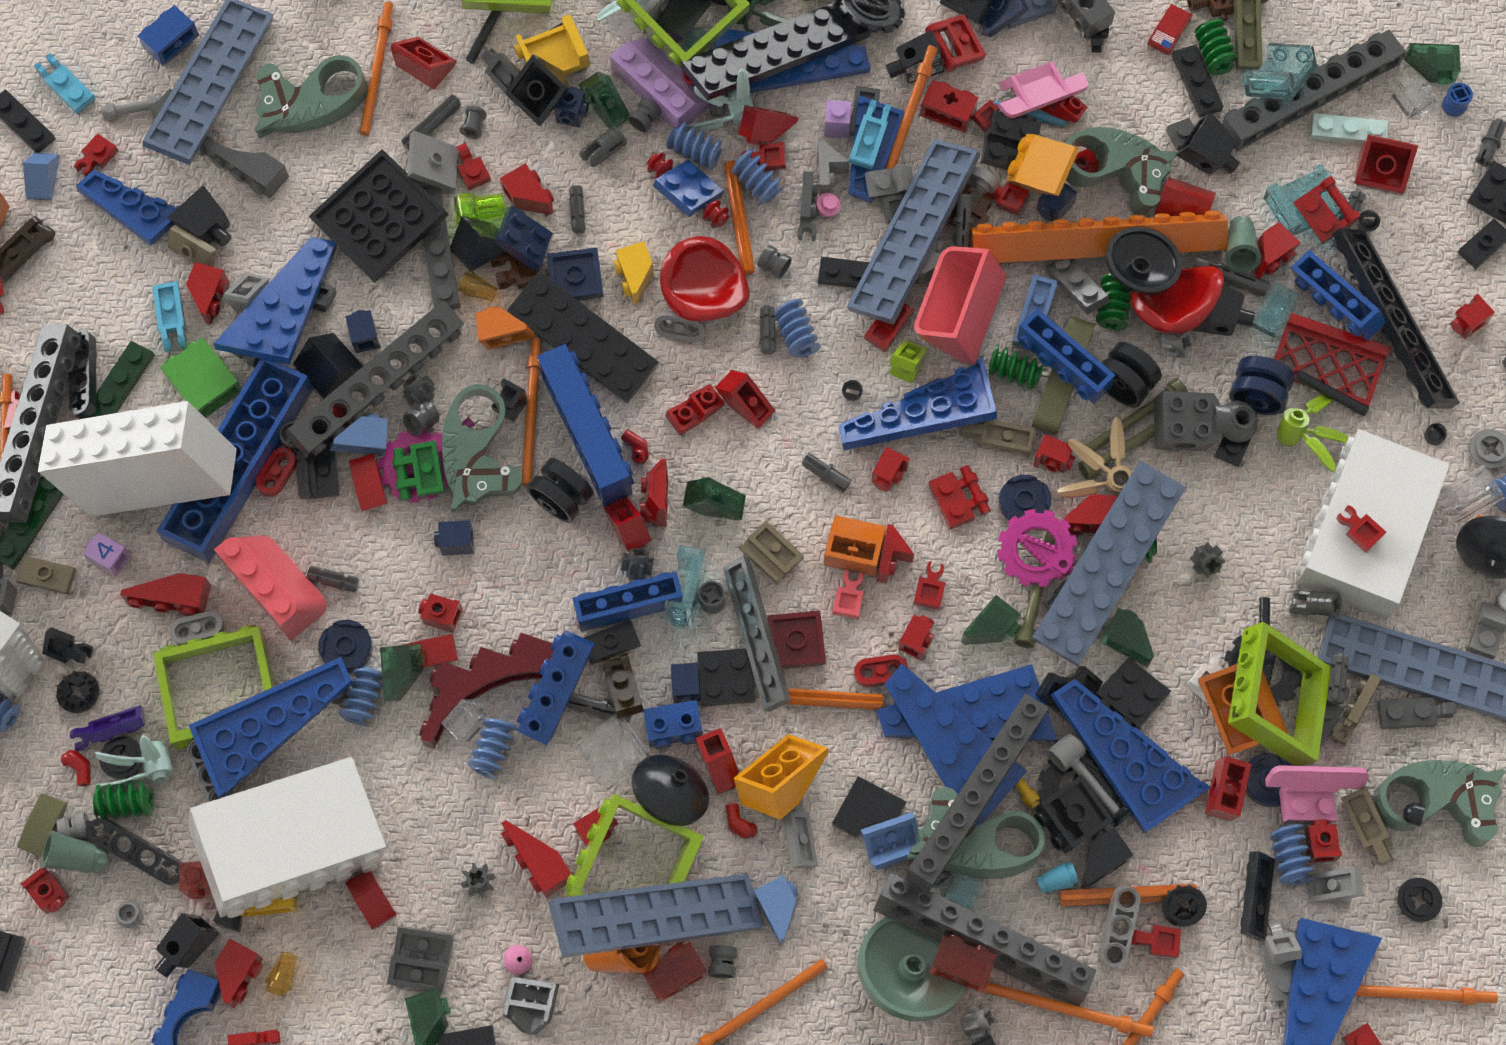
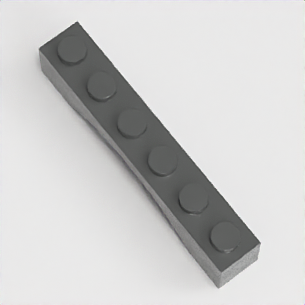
M169 89L151 108L155 119L172 89ZM208 135L197 152L200 156L206 155L211 158L212 163L218 168H226L237 181L248 183L249 187L256 194L261 195L263 193L268 198H271L289 178L285 165L266 152L251 153L230 149L215 142Z

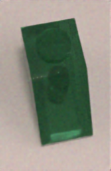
M1409 43L1406 49L1404 61L1428 82L1441 85L1455 83L1461 71L1459 45Z
M598 71L578 84L581 91L585 92V98L589 102L590 107L609 129L613 126L618 127L628 120L627 117L630 113L609 75Z
M710 477L687 482L683 506L704 516L742 520L746 495Z
M995 595L964 631L961 642L964 645L1003 642L1007 636L1012 638L1021 627L1019 624L1021 614L999 596Z
M1118 608L1101 639V643L1148 668L1154 654L1144 623L1133 611Z
M421 644L380 647L384 702L401 701L423 672L425 656L421 649Z
M438 988L405 998L415 1045H436L449 1026L447 1014L451 1013L447 997H441Z

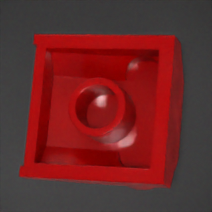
M661 459L650 472L646 473V478L641 477V493L646 494L645 502H640V514L642 518H645V523H654L656 527H667L668 470L666 459Z

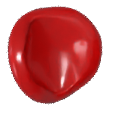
M705 236L687 238L677 243L663 261L660 272V287L663 297L669 308L683 319L689 321H710L725 318L743 308L750 298L746 275L738 259L726 245L714 238Z
M1214 266L1181 269L1176 283L1165 292L1145 295L1132 291L1131 303L1133 309L1146 325L1158 332L1166 334L1189 332L1198 327L1215 307L1224 284L1223 273Z

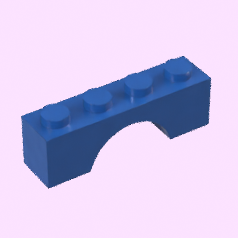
M187 969L186 973L182 974L176 984V990L178 991L174 1000L169 1001L165 1008L164 1017L166 1018L162 1027H158L153 1035V1045H178L180 1030L190 1017L200 1012L213 1011L221 994L219 980Z

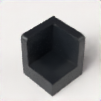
M503 378L500 382L502 387L500 395L505 404V417L515 422L527 404L525 389ZM493 403L491 406L492 410L499 414L496 405Z

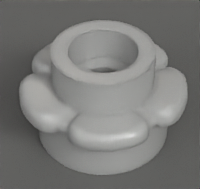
M136 901L123 902L116 910L117 923L121 926L124 925L126 928L135 927L137 922L143 918V910L140 909V904ZM128 912L132 913L130 917H127Z

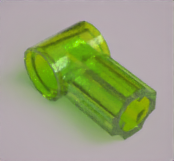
M463 193L454 197L457 224H459L461 216L480 220L505 215L502 193L477 197L471 193Z

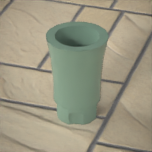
M1237 216L1230 221L1225 262L1233 271L1249 272L1260 265L1262 255L1258 247L1256 230L1252 220L1249 217Z
M51 830L43 848L41 868L101 873L106 865L108 851L100 846H96L95 843L75 839Z

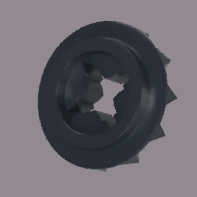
M73 671L71 674L63 676L60 684L56 685L57 695L55 697L64 710L71 713H82L95 705L99 698L100 687L95 677L86 671ZM72 685L78 688L83 686L81 688L82 695L84 696L83 699L77 695L71 697L73 694Z
M125 736L113 738L101 750V753L121 756L125 751L127 757H142L139 743ZM99 760L104 773L116 780L127 779L134 773H138L142 764L141 762H135L132 766H119Z
M1409 879L1397 891V904L1401 909V914L1407 916L1411 921L1422 923L1430 921L1439 914L1442 908V896L1439 889L1427 879ZM1421 891H1423L1422 900L1426 902L1427 905L1422 904L1421 906H1419V908L1415 910L1416 901H1414L1411 898V896L1416 897Z
M1190 884L1188 886L1177 885L1172 891L1168 890L1165 899H1162V912L1165 918L1171 924L1180 927L1191 926L1202 919L1207 909L1206 898L1201 890L1192 887ZM1177 900H1182L1183 902L1188 900L1191 910L1185 907L1179 909L1180 906Z

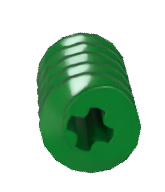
M1222 19L1202 23L1197 26L1194 32L1211 75H1221L1230 72L1235 66L1232 62L1237 58L1236 53L1232 52L1234 50L1233 45L1229 44L1231 41L1230 37L1225 36L1228 31L1223 27L1224 21Z
M1108 273L1101 278L1100 288L1108 295L1109 303L1097 309L1096 322L1108 330H1125L1128 326V323L1125 321L1129 317L1126 311L1130 309V305L1127 302L1131 300V295L1128 293L1131 290L1123 287L1114 279L1111 273Z
M997 344L989 362V375L993 376L998 370L999 379H1003L1008 374V382L1012 383L1018 378V386L1020 387L1027 381V389L1031 391L1038 384L1045 366L1042 364L1038 367L1037 358L1028 363L1027 354L1018 359L1017 350L1009 356V347H1005L999 352V344Z
M131 782L127 791L124 790L123 784L119 783L116 791H113L111 784H107L106 791L103 792L101 785L98 784L93 795L94 815L96 818L99 816L101 818H109L111 815L114 819L119 818L121 814L123 817L128 818L132 813L135 817H140L143 813L147 817L152 816L154 811L153 788L146 789L145 783L140 782L139 789L135 790L134 784Z

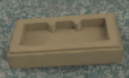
M177 225L170 228L169 249L193 263L197 262L214 267L216 248Z
M24 556L16 581L23 585L69 594L77 570L75 567Z

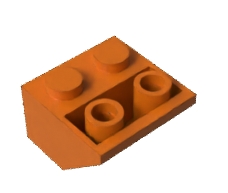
M835 515L825 549L824 566L856 573L860 572L875 577L887 526Z

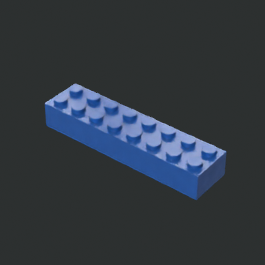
M264 359L259 360L218 428V431L237 449L230 495L172 504L157 529V533L164 542L210 563L216 553L214 549L222 543L253 491L257 475L270 454L282 442L279 436L280 429L284 424L295 420L311 393L313 387L307 375L278 362Z

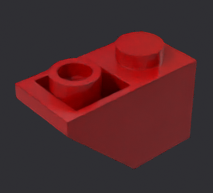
M526 163L500 178L503 192L517 209L548 215L554 212L552 205L554 198L547 188H542L539 175L534 169L530 171Z
M1280 222L1264 231L1257 241L1262 260L1255 269V276L1260 279L1267 273L1272 275L1283 262L1288 264L1297 255L1295 250L1301 242Z
M195 262L186 285L206 324L211 325L214 317H217L220 312V301L224 293L229 289L230 282L223 269Z
M1091 494L1064 518L1071 526L1068 529L1070 535L1096 533L1118 495Z
M718 728L697 737L696 745L717 794L719 795L736 788L734 778L739 774L722 729Z
M230 938L217 958L215 967L223 1002L235 1008L237 1003L241 1004L248 993L247 986L251 979L257 978L263 968L261 963L263 958L256 952Z

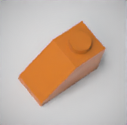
M488 307L484 311L476 313L478 341L488 350L536 338L535 333L525 323L500 307Z

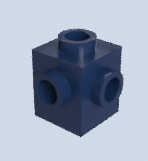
M569 87L553 109L556 123L580 128L583 117L587 116L589 102H586L585 92L575 87Z

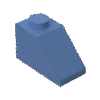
M377 414L361 416L334 438L330 444L329 451L368 455L375 453V455L381 456L386 450L388 419L380 418V415Z
M784 875L754 890L755 899L779 945L785 942L796 908L797 900L795 897L799 895L792 880L787 882Z

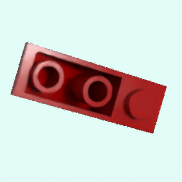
M178 573L122 589L120 596L128 606L142 609L143 606H148L162 613L174 610L179 611L181 615L191 616L205 612L211 584L206 577Z
M507 820L503 821L501 824L505 831L501 835L508 847L515 846L519 853L515 858L522 870L529 869L533 877L528 880L536 893L542 891L544 896L548 897L566 886V881L571 872L558 851Z

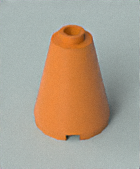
M660 945L583 955V959L587 968L594 972L642 974L652 970L657 964L660 955Z

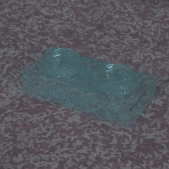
M1276 282L1256 316L1252 327L1275 338L1299 293Z

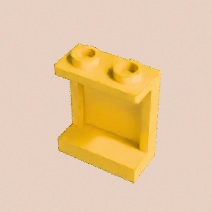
M570 14L561 17L562 26L525 40L522 39L520 34L516 35L517 45L514 46L518 59H523L525 64L532 55H536L563 70L565 76L590 67L588 52Z

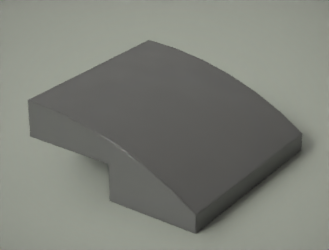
M399 926L394 954L391 956L387 984L442 993L447 977L454 934Z

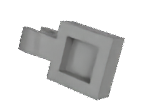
M1279 921L1269 922L1268 927L1271 934L1265 937V946L1273 962L1280 963L1302 959V950L1293 932L1284 933Z

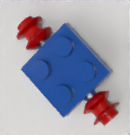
M664 152L655 153L649 158L647 171L649 173L656 172L653 187L685 215L690 217L703 209L702 219L704 221L712 220V228L721 227L729 219V208L721 209V202L718 200L722 197L724 190L691 161L687 160L673 168V160L665 161L666 155Z

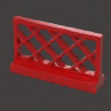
M1291 312L1274 359L1279 361L1289 356L1295 367L1292 369L1294 373H1298L1300 370L1302 371V369L1314 364L1320 376L1316 379L1322 380L1327 385L1329 383L1326 378L1339 373L1344 386L1336 390L1369 407L1385 359L1391 347L1370 339L1366 341L1361 336L1355 337L1347 331ZM1289 333L1299 336L1304 345L1291 350L1286 341ZM1316 343L1323 344L1328 354L1315 358L1310 346ZM1285 347L1287 352L1282 354V351ZM1306 348L1312 361L1299 366L1294 353ZM1342 351L1349 353L1353 362L1340 367L1335 354ZM1330 357L1336 370L1324 375L1318 362ZM1366 360L1378 363L1375 372L1365 376L1359 364ZM1355 365L1361 378L1349 383L1343 370ZM1294 378V381H1293V382H1296V383L1305 385V384H1303L1302 382H1300V381H1298V380H1296V379ZM1372 378L1371 384L1367 379ZM1364 382L1368 390L1366 398L1355 396L1351 387Z

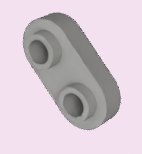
M975 166L967 181L969 185L976 187L984 194L987 192L994 193L1000 185L999 180L991 172Z
M666 310L658 314L654 328L660 336L665 338L697 342L705 334L706 323L705 321H689L677 316L673 311ZM665 320L672 321V324L667 323ZM690 324H694L698 328H693L690 326Z
M213 611L183 617L171 624L169 635L177 645L181 646L187 644V641L191 639L201 638L204 640L212 638L216 633L223 632L224 621L219 614ZM215 624L213 630H207L208 625ZM183 631H189L188 636L181 637Z

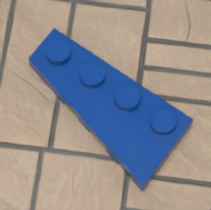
M860 95L858 96L853 146L864 114L866 115L871 99ZM876 102L877 106L872 117L881 119L882 111L886 104ZM891 107L887 119L888 124L872 170L851 164L848 195L872 203L873 198L868 196L864 173L885 169L905 111Z
M95 170L76 185L79 193L150 246L170 230L172 225L168 216L179 207H173L167 204L166 200L159 197L155 199L145 195L144 191L134 187V189L124 186L121 181Z

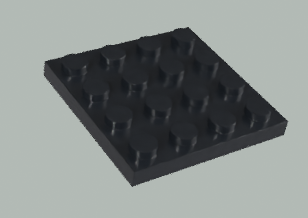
M382 149L310 214L309 218L375 283L449 214L414 179L408 177V173Z

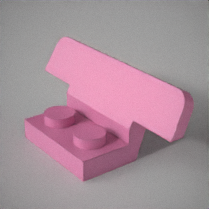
M1051 61L1000 81L999 85L1002 92L1011 89L1012 93H1015L1017 97L999 103L997 106L1005 116L1016 118L1084 92L1087 89L1088 81L1083 73L1063 79L1054 62Z
M1279 765L1271 769L1265 778L1266 787H1281L1279 796L1283 822L1312 823L1314 820L1327 819L1329 823L1337 821L1334 793H1337L1339 789L1364 788L1369 774L1365 768Z

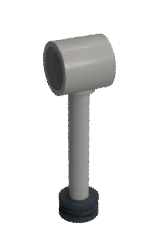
M1067 733L1047 750L1048 757L1059 770L1065 772L1072 767L1078 776L1082 775L1103 806L1112 815L1111 817L1114 820L1112 823H1115L1113 826L1116 828L1118 825H1124L1132 813H1127L1128 810H1125L1127 808L1125 805L1119 808L1079 759L1086 754L1085 749L1072 734Z

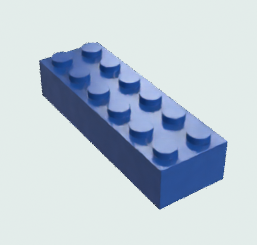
M566 344L538 355L537 360L541 377L603 506H608L624 497L633 495L631 485L634 484L632 469L628 461L623 460L621 455L622 449L616 438L613 439L611 435V427L606 416L602 417L599 410L601 408L596 395H592L590 392L589 381L585 373H581L578 365L580 364L575 352H569Z

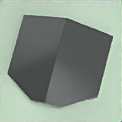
M512 976L503 1015L521 1032L537 1035L551 1023L560 984Z

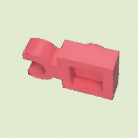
M845 570L843 574V584L845 587L837 586L832 614L859 619L864 591L857 590V588L863 583V573L859 572L856 581H850L848 579L849 570Z

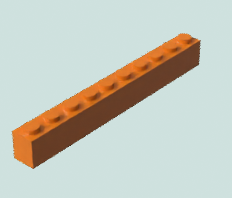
M1206 211L1204 215L1183 212L1180 213V216H1170L1169 214L1161 213L1154 215L1152 218L1132 215L1129 216V219L1109 216L1099 221H1094L1092 218H1081L1078 222L1057 219L1053 223L1043 224L1042 221H1030L1028 225L1006 222L1002 226L993 227L991 224H979L976 228H971V248L989 249L998 263L1106 257L1107 247L1111 239L1118 232L1130 227H1146L1156 230L1169 238L1179 253L1227 250L1228 220L1219 211Z

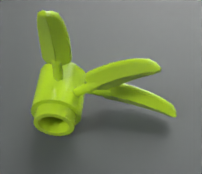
M1323 394L1306 403V411L1298 408L1287 409L1277 428V439L1285 446H1294L1303 437L1306 445L1328 470L1334 473L1336 468L1334 460L1325 446L1316 437L1346 443L1349 436L1323 426H1315L1314 429L1307 428L1310 421L1308 415L1310 413H1318L1333 401V399ZM1306 433L1313 434L1316 437L1310 438Z

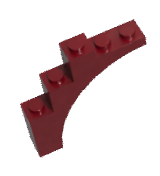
M520 633L518 640L514 639L509 650L511 657L480 647L478 654H474L470 661L469 669H472L471 671L441 661L438 669H433L429 679L433 692L438 694V697H433L429 711H431L428 721L423 722L420 728L419 736H421L424 746L435 749L444 730L454 717L470 702L486 692L511 682L531 679L541 680L543 675L539 674V671L545 659L550 660L554 650L550 649L552 643Z

